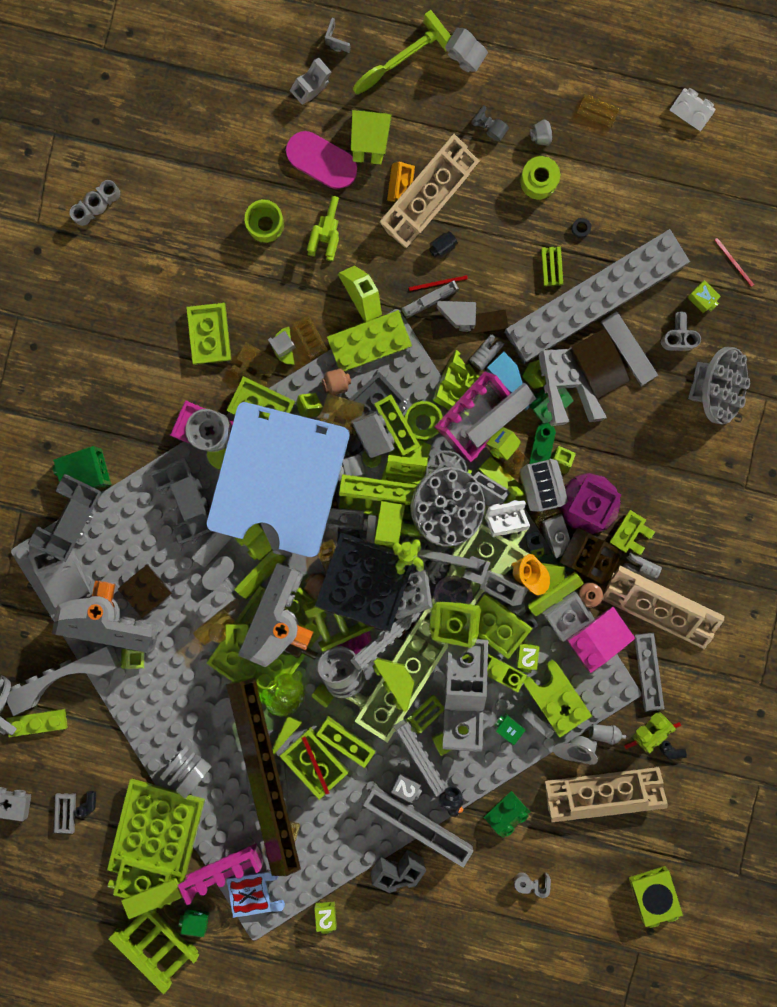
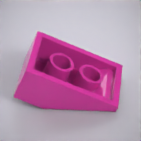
M611 607L595 618L590 624L566 639V641L586 670L592 673L632 642L635 637L615 608Z

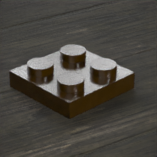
M146 564L118 588V591L141 618L147 616L173 594L149 564Z

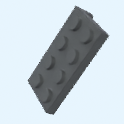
M380 372L326 420L327 423L348 429L350 436L346 450L351 455L354 453L358 455L364 449L351 423L352 420L370 411L378 413L374 404L389 395L393 396L402 413L407 409L405 405L408 404V401L397 392Z

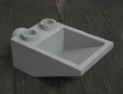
M72 549L66 562L43 551L28 555L35 573L54 608L58 604L75 600L91 593L74 549ZM44 556H47L48 563L43 561Z

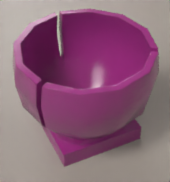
M585 473L571 478L564 486L568 502L559 507L564 522L572 530L579 528L590 534H596L607 530L617 519L621 505V494L617 492L616 487L604 476Z

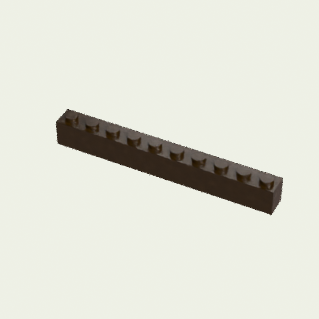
M242 679L228 683L226 687L271 875L288 876L301 870L256 679Z

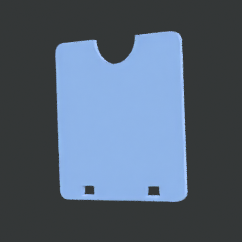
M247 402L240 403L236 410L207 520L208 529L243 539L246 531L251 526L257 523H267L278 533L279 549L307 557L317 556L350 436L348 429ZM259 411L270 413L269 419L258 418ZM317 426L328 428L326 435L317 433Z

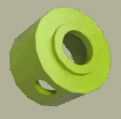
M538 156L526 163L521 173L520 184L527 196L532 199L541 200L553 194L561 176L556 162L549 157ZM538 168L546 169L549 174L548 179L544 182L537 181L534 177L535 170Z
M255 201L245 212L244 221L246 228L253 239L268 243L275 241L284 230L282 212L272 201ZM263 217H268L273 221V226L268 231H263L258 226L259 220Z
M420 401L408 408L405 420L418 441H428L438 435L439 431L434 427L443 416L435 404L428 401ZM420 415L428 416L431 421L430 426L425 430L419 429L416 426V419Z

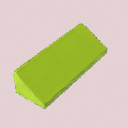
M491 456L477 469L480 473L507 489L508 487H518L523 492V496H517L515 500L527 502L523 487Z
M574 572L550 588L546 593L528 603V608L535 616H538L584 583L578 574Z

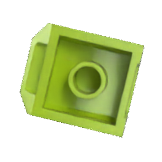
M436 602L431 608L429 630L432 640L472 648L479 634L480 606L464 603Z

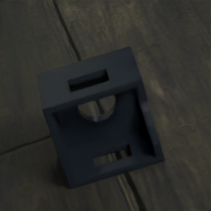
M538 531L526 534L525 539L529 554L534 555L536 558H541L545 554L543 543L540 544L539 542L540 535Z

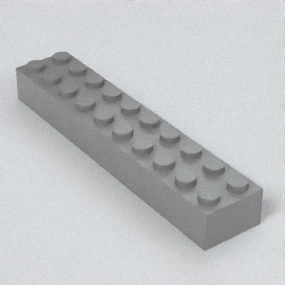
M669 229L506 328L504 333L523 364H526L539 356V353L543 350H549L682 269L690 260Z

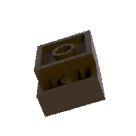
M605 328L570 348L596 399L630 381L621 358Z
M576 528L560 563L607 587L623 552L589 532Z

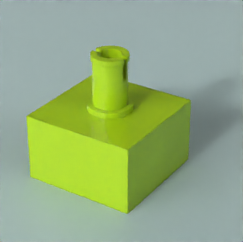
M381 501L375 544L393 550V544L399 543V538L402 535L420 537V533L415 525L402 521L405 505Z

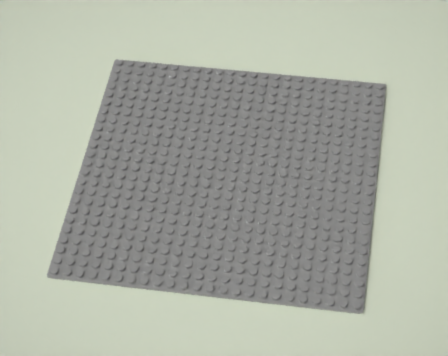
M400 310L399 312L412 347L344 372L345 374L348 373L351 379V384L348 385L346 393L330 396L324 392L321 379L324 378V374L339 369L332 349L269 388L294 400L295 403L298 395L316 393L323 408L319 416L310 417V419L326 421L380 372L397 392L408 401V404L405 405L407 409L402 413L404 418L408 408L420 401H428L435 404L440 409L443 417L449 411L433 401L435 391L442 376ZM295 404L290 414L301 416ZM231 413L225 415L228 419L234 421L235 415ZM420 415L417 417L416 426L419 429L425 430L430 426L431 421L428 416ZM466 417L459 423H453L448 429L458 442L464 446L470 440L465 432L473 425L468 417ZM440 432L433 439L424 441L432 445L428 461L434 454L441 451L457 453ZM182 442L102 492L91 512L94 514L91 522L85 524L82 530L84 535L81 541H76L73 547L91 591L90 594L78 599L92 597L96 580L116 584L113 599L119 606L120 618L129 617L134 618L135 621H150L157 623V627H159L155 649L144 653V668L124 669L119 666L100 676L86 674L155 785L176 791L180 782L176 780L169 786L168 782L172 779V776L169 774L164 781L160 777L167 763L186 745L190 748L185 754L187 758L193 752L196 753L192 761L194 764L203 758L212 766L189 794L205 799L194 842V848L205 866L257 843L264 859L261 870L258 872L262 873L270 871V866L255 804H249L246 768L241 746L239 751L235 752L240 741L236 740L233 736L238 737L234 716L232 714L217 730L212 724L211 719L212 709L216 703L225 697H229L226 684L232 683V681L206 664L225 637L226 624L234 623L255 594L254 592L246 600L234 589L261 561L258 559L253 560L247 553L249 551L245 544L241 546L232 537L210 563L203 567L194 561L192 557L214 531L180 545L178 544L172 526L184 522L173 491L171 486L157 491L156 484L150 473L186 458L193 477H195V480L199 479L202 490H200V493L208 501L209 508L207 510L209 515L221 471L210 464L207 458V451ZM486 446L472 462L464 460L467 471L468 469L472 470V476L479 472L477 469L490 456L492 457ZM363 449V450L359 453L360 456H361V460H362V455H363V452L365 451V449ZM389 452L381 454V462L375 468H369L363 463L365 474L358 475V477L381 480ZM341 480L337 482L335 490L338 509L341 497L339 495ZM524 508L523 510L530 524L525 535L538 531L540 535L539 542L540 544L543 543L544 554H552V550ZM57 521L44 530L52 533ZM404 521V523L414 525V522ZM338 528V539L341 533L359 532L360 539L367 538V531ZM512 533L500 536L506 539L509 538ZM524 535L518 545L519 548L529 553ZM30 537L14 547L11 553L54 621L57 607L54 608L28 556L41 551L28 544L31 539ZM421 543V548H423L426 543ZM428 545L427 550L433 551L431 547ZM451 548L446 554L452 555L454 548ZM44 556L43 561L46 563H48L49 560H47V556ZM219 557H230L234 562V570L223 583L227 584L237 599L208 622L203 623L192 607L214 590L206 589L202 584V578ZM287 558L282 563L288 566ZM430 560V561H429V563L427 564V567H429V566L431 565V563L433 562V560ZM146 564H149L173 594L147 616L141 618L118 591V588ZM444 566V568L447 571H449L450 566ZM513 568L509 570L506 574H504V576H508L514 579ZM327 571L314 573V575L322 573L324 576H326ZM441 572L440 574L442 575L443 579L447 573ZM272 574L261 584L263 587L267 588ZM310 575L303 576V579L299 586V588H301L303 591H305L304 588L307 584L305 580ZM436 577L437 584H434L431 580L429 581L431 598L443 579ZM529 589L524 598L526 613L533 615L539 627L532 630L523 640L522 644L538 645L539 656L537 670H532V673H523L527 677H531L537 685H545L550 681L551 677L547 663L553 659L557 662L592 716L562 737H559L555 732L548 739L521 715L528 707L554 731L524 684H522L519 692H516L487 676V698L483 711L482 751L451 750L440 756L432 736L443 731L444 712L421 734L416 733L418 737L416 740L421 742L423 745L422 750L426 751L429 755L428 760L433 762L434 770L439 772L440 780L443 779L446 784L444 787L454 786L461 791L463 809L552 753L555 744L568 743L574 737L590 729L591 724H598L641 696L640 689L617 654L592 673L588 672L566 640L564 642L560 641L543 612L535 616L528 608V603L540 596L535 595ZM484 591L477 600L476 604L480 601L484 594L488 592ZM489 594L495 600L501 603L504 607H506V602ZM586 607V609L588 610V612H589V614L591 615L592 619L594 620L595 618H594L593 615L591 614V612H590V610L588 609V607ZM323 611L327 614L324 622L330 636L341 632L334 614ZM344 617L348 628L359 624L354 620ZM377 628L370 630L372 640L383 630ZM406 631V633H405L404 640L406 639V637H407L408 634H409L408 631ZM321 634L311 647V650L318 652L316 659L314 660L308 656L304 657L270 708L261 702L272 749L288 715L302 720L301 725L274 754L275 761L283 760L280 757L281 752L309 727L317 733L327 716L376 748V752L366 767L363 768L325 742L349 769V772L329 791L330 794H325L320 800L285 763L288 801H285L301 870L288 876H279L277 880L266 881L270 903L284 900L285 907L282 911L238 917L252 940L262 937L374 866L380 857L385 859L416 839L363 806V801L373 784L436 824H440L451 817L447 809L439 805V796L436 797L431 791L397 732L393 733L387 743L354 722L360 711V707L346 698L334 697L328 707L325 708L312 698L311 695L319 684L325 685L317 670L318 661L326 652H322L318 644L319 641L323 640ZM63 636L76 658L85 652H88L90 655L95 652L94 648L102 645L101 643ZM395 638L394 643L390 646L387 645L385 647L386 650L381 654L379 653L377 658L392 661L404 640ZM113 646L121 662L122 648ZM488 646V654L520 671V668L516 667L518 648L507 659L492 646ZM448 649L403 719L406 723V719L433 694L444 706ZM469 656L468 658L464 659L463 661H464L465 663H467L468 660H469V658H470V656ZM370 661L368 663L369 666L364 669L365 683L359 691L365 697L370 696L382 675L378 676L372 666L375 663L373 661ZM432 701L427 707H425L414 718V720L416 721L425 711H427L434 704V702ZM562 705L560 713H565L568 706ZM438 706L418 724L420 727L439 710ZM506 713L525 728L526 731L515 745H512L494 730V723L500 715L504 716ZM220 730H224L230 734L225 735L221 733ZM223 742H224V744L227 746V752H226V753H225V746L223 745ZM234 755V762L232 764L231 769L229 770V764ZM399 772L419 781L421 784L422 792L417 800L414 799L412 803L391 793V788ZM253 866L243 870L244 875L256 874ZM225 879V885L219 888L231 906L227 880Z

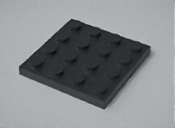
M341 533L315 608L390 633L413 564L406 565L404 567L405 572L400 575L396 570L399 558L392 549Z

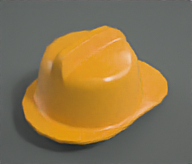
M527 554L522 559L511 564L514 579L518 583L526 586L535 595L546 593L550 585V575L546 567L534 555Z

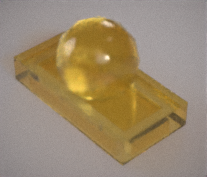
M222 609L194 631L193 634L204 645H207L210 641L220 643L226 639V624L234 623L235 620Z

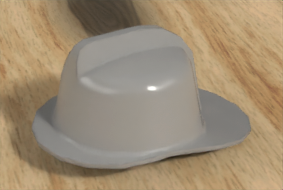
M576 736L569 743H558L553 746L554 754L564 760L590 765L598 762V758L595 755L597 747L595 740Z

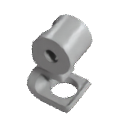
M518 873L514 877V885L519 893L528 894L534 889L537 896L546 898L550 894L551 879L549 874L545 873V888L540 889L537 879L532 881L526 873Z

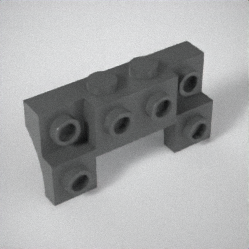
M186 458L150 473L156 484L157 491L171 486L184 522L172 526L179 545L211 532L207 527L209 516L207 510L209 508L206 497H202L200 490H202L199 479L195 480V477H193Z
M64 474L55 491L69 498L52 533L37 526L28 544L66 562L76 541H81L84 535L82 530L85 524L91 522L94 515L91 512L102 492Z

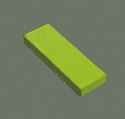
M271 550L234 590L247 600L273 573L276 564H282L286 557L274 554L273 550Z
M174 878L124 898L121 902L128 919L181 899L183 896L178 887L177 879Z

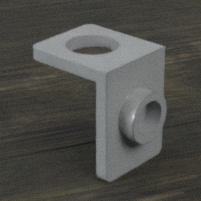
M332 18L325 36V44L335 51L340 52L342 50L350 53V43L332 37L335 28V19Z

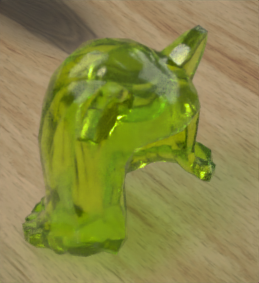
M300 671L293 674L281 673L275 676L274 680L269 683V689H263L261 693L262 702L272 715L287 717L288 714L292 715L297 711V708H300L301 703L304 702L305 689L302 681L303 675Z

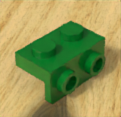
M543 388L540 392L534 394L536 399L529 404V408L534 411L541 423L545 424L552 420V414L548 412L547 403H549V396ZM566 388L558 389L563 406L566 408L574 400Z
M511 791L484 819L499 836L504 838L505 836H510L519 823L526 821L531 811Z

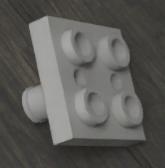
M425 570L410 574L395 617L397 619L432 608L428 572Z

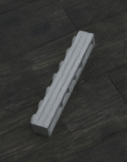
M418 612L400 619L396 618L390 633L382 631L350 660L357 670L367 668L369 666L368 663L374 661L379 653H383L387 645L393 644L394 639L399 638L404 630H408L412 622L415 623L419 620L421 613Z
M400 721L393 728L436 797L446 790L444 787L446 785L443 779L440 780L439 772L434 770L433 762L428 760L429 755L426 751L422 750L423 745L420 741L416 740L418 737L414 731H411L412 727L409 722Z

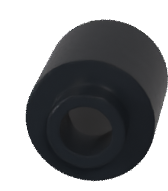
M450 231L444 232L429 243V251L434 258L438 257L441 259L455 249L458 242Z

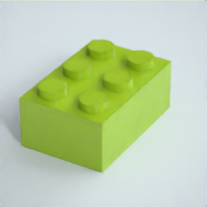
M309 727L281 752L280 757L320 800L325 795V792L302 737L306 736L329 791L348 774L349 769L325 742L316 736V732Z

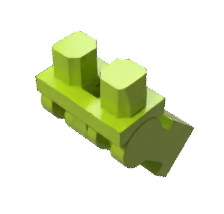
M658 712L651 717L647 725L639 727L632 738L645 752L647 751L650 754L654 747L659 746L676 728L661 712Z

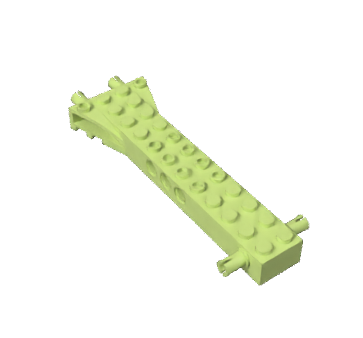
M486 505L483 520L478 530L467 541L456 545L452 555L467 559L474 556L488 561L490 565L487 571L504 575L512 569L511 564L513 562H517L529 554L519 548L518 545L527 530L520 531L519 534L518 532L512 533L506 539L502 536L492 537L489 528L486 527L485 512L489 507ZM450 565L448 573L431 598L432 606L436 602H440L439 593L450 596L451 602L456 603V596L464 590L468 592L465 604L475 605L484 590L480 589L481 584L463 578L466 568ZM452 580L459 581L462 584L454 592L442 587L444 583ZM431 608L421 613L419 620L416 621L392 659L393 662L404 664L414 680L408 710L448 648V643L432 640L429 630ZM381 677L370 696L365 697L358 692L356 695L346 699L360 707L354 722L388 743L393 733L396 732L393 726L404 720L403 718L407 711L404 712L402 708L397 709L393 702L395 696L392 692H387L382 684L385 680ZM411 728V731H412V732L414 731L415 734H416V729H415V728Z

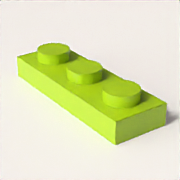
M65 709L6 718L7 722L17 728L13 735L8 734L9 737L68 728Z

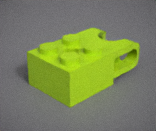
M552 659L547 663V668L551 674L550 681L547 684L537 685L529 676L526 677L523 684L556 734L562 737L592 715L557 662ZM562 705L568 706L565 713H560Z

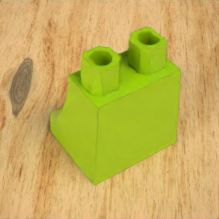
M352 110L351 151H353L354 162H364V154L369 152L372 153V164L382 163L383 155L386 153L392 114Z

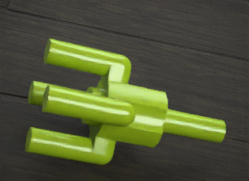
M331 197L327 216H321L319 224L313 226L307 247V255L315 257L318 242L321 241L328 243L325 254L327 256L326 260L333 262L339 241V233L337 231L339 221L334 219L339 197Z
M414 540L412 544L410 542H404L402 545L399 543L393 544L394 554L398 555L399 558L396 564L398 574H403L405 572L404 567L412 564L416 566L418 571L424 570V563L418 557V552L421 551L419 540Z

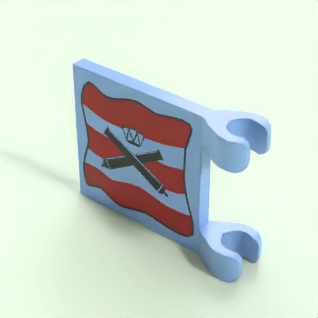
M271 871L244 875L240 879L236 877L227 878L233 918L282 911L285 907L284 900L270 903L266 882L277 880L279 876H272Z

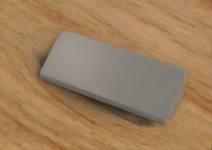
M214 532L193 555L192 559L206 567L233 536Z

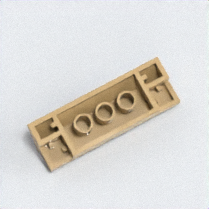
M455 134L448 139L379 221L389 236H392L404 248H407L416 236L423 231L480 162L467 149L468 146Z
M619 566L617 571L613 573L603 593V601L702 649H705L712 641L714 633L724 622L725 616L622 566Z
M656 767L545 781L551 822L665 809L668 803L663 789L664 783L660 769Z

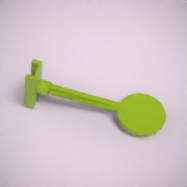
M432 10L425 13L423 20L429 31L422 38L390 59L384 66H376L364 74L353 87L355 94H361L371 88L381 79L386 71L393 69L428 43L437 40L444 51H447L445 46L450 40L451 35Z

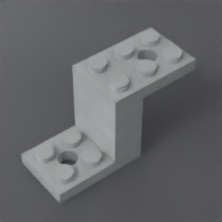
M477 639L472 648L448 643L443 749L482 751L483 711L487 698L488 640ZM464 655H470L472 656L473 661L471 663H465L462 660V657ZM460 726H466L469 732L462 735L457 729Z

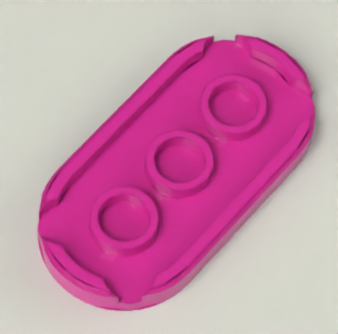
M302 131L293 135L288 141L286 153L292 166L332 189L346 188L356 179L357 164L353 161V157L318 135Z

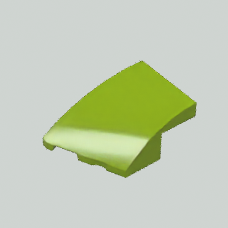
M457 350L449 360L433 397V401L447 410H450L480 377L474 372L470 364L466 365L459 357L461 353ZM466 408L460 415L463 420L468 416L470 409Z

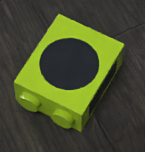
M666 866L629 877L645 927H657L661 922H673L678 920V917L683 916L670 872Z

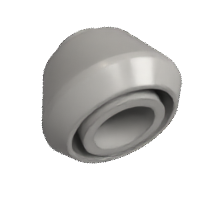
M545 119L535 124L533 129L530 130L531 140L535 141L536 144L549 146L552 142L551 125Z

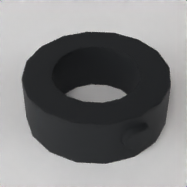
M578 218L573 223L571 232L578 238H584L590 233L592 225L587 219ZM577 224H585L586 232H578L576 229Z

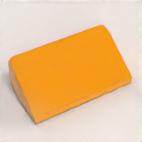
M403 162L392 164L387 201L396 202L411 185L415 166Z

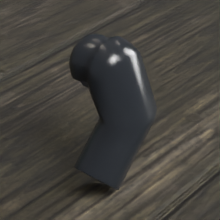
M663 741L659 746L660 751L668 759L687 758L685 748L675 749L669 741Z
M87 791L86 802L75 809L77 817H87L95 810L96 791Z

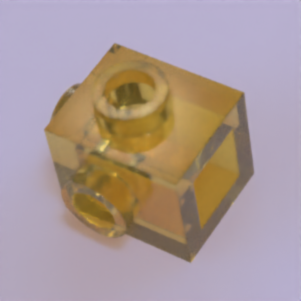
M518 448L508 460L499 459L504 464L502 468L510 475L512 473L514 475L520 474V469L530 462Z

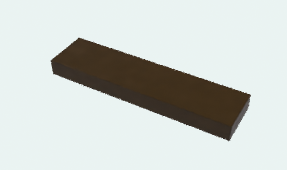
M506 309L476 314L475 328L471 329V331H459V328H455L446 318L430 320L433 340L506 330L508 328Z

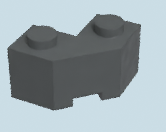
M408 850L398 864L380 857L371 870L372 885L388 893L397 891L396 889L408 886L410 888L416 886L426 872L423 857Z

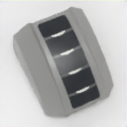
M549 459L527 464L520 469V479L530 511H544L561 507L568 502L557 460Z

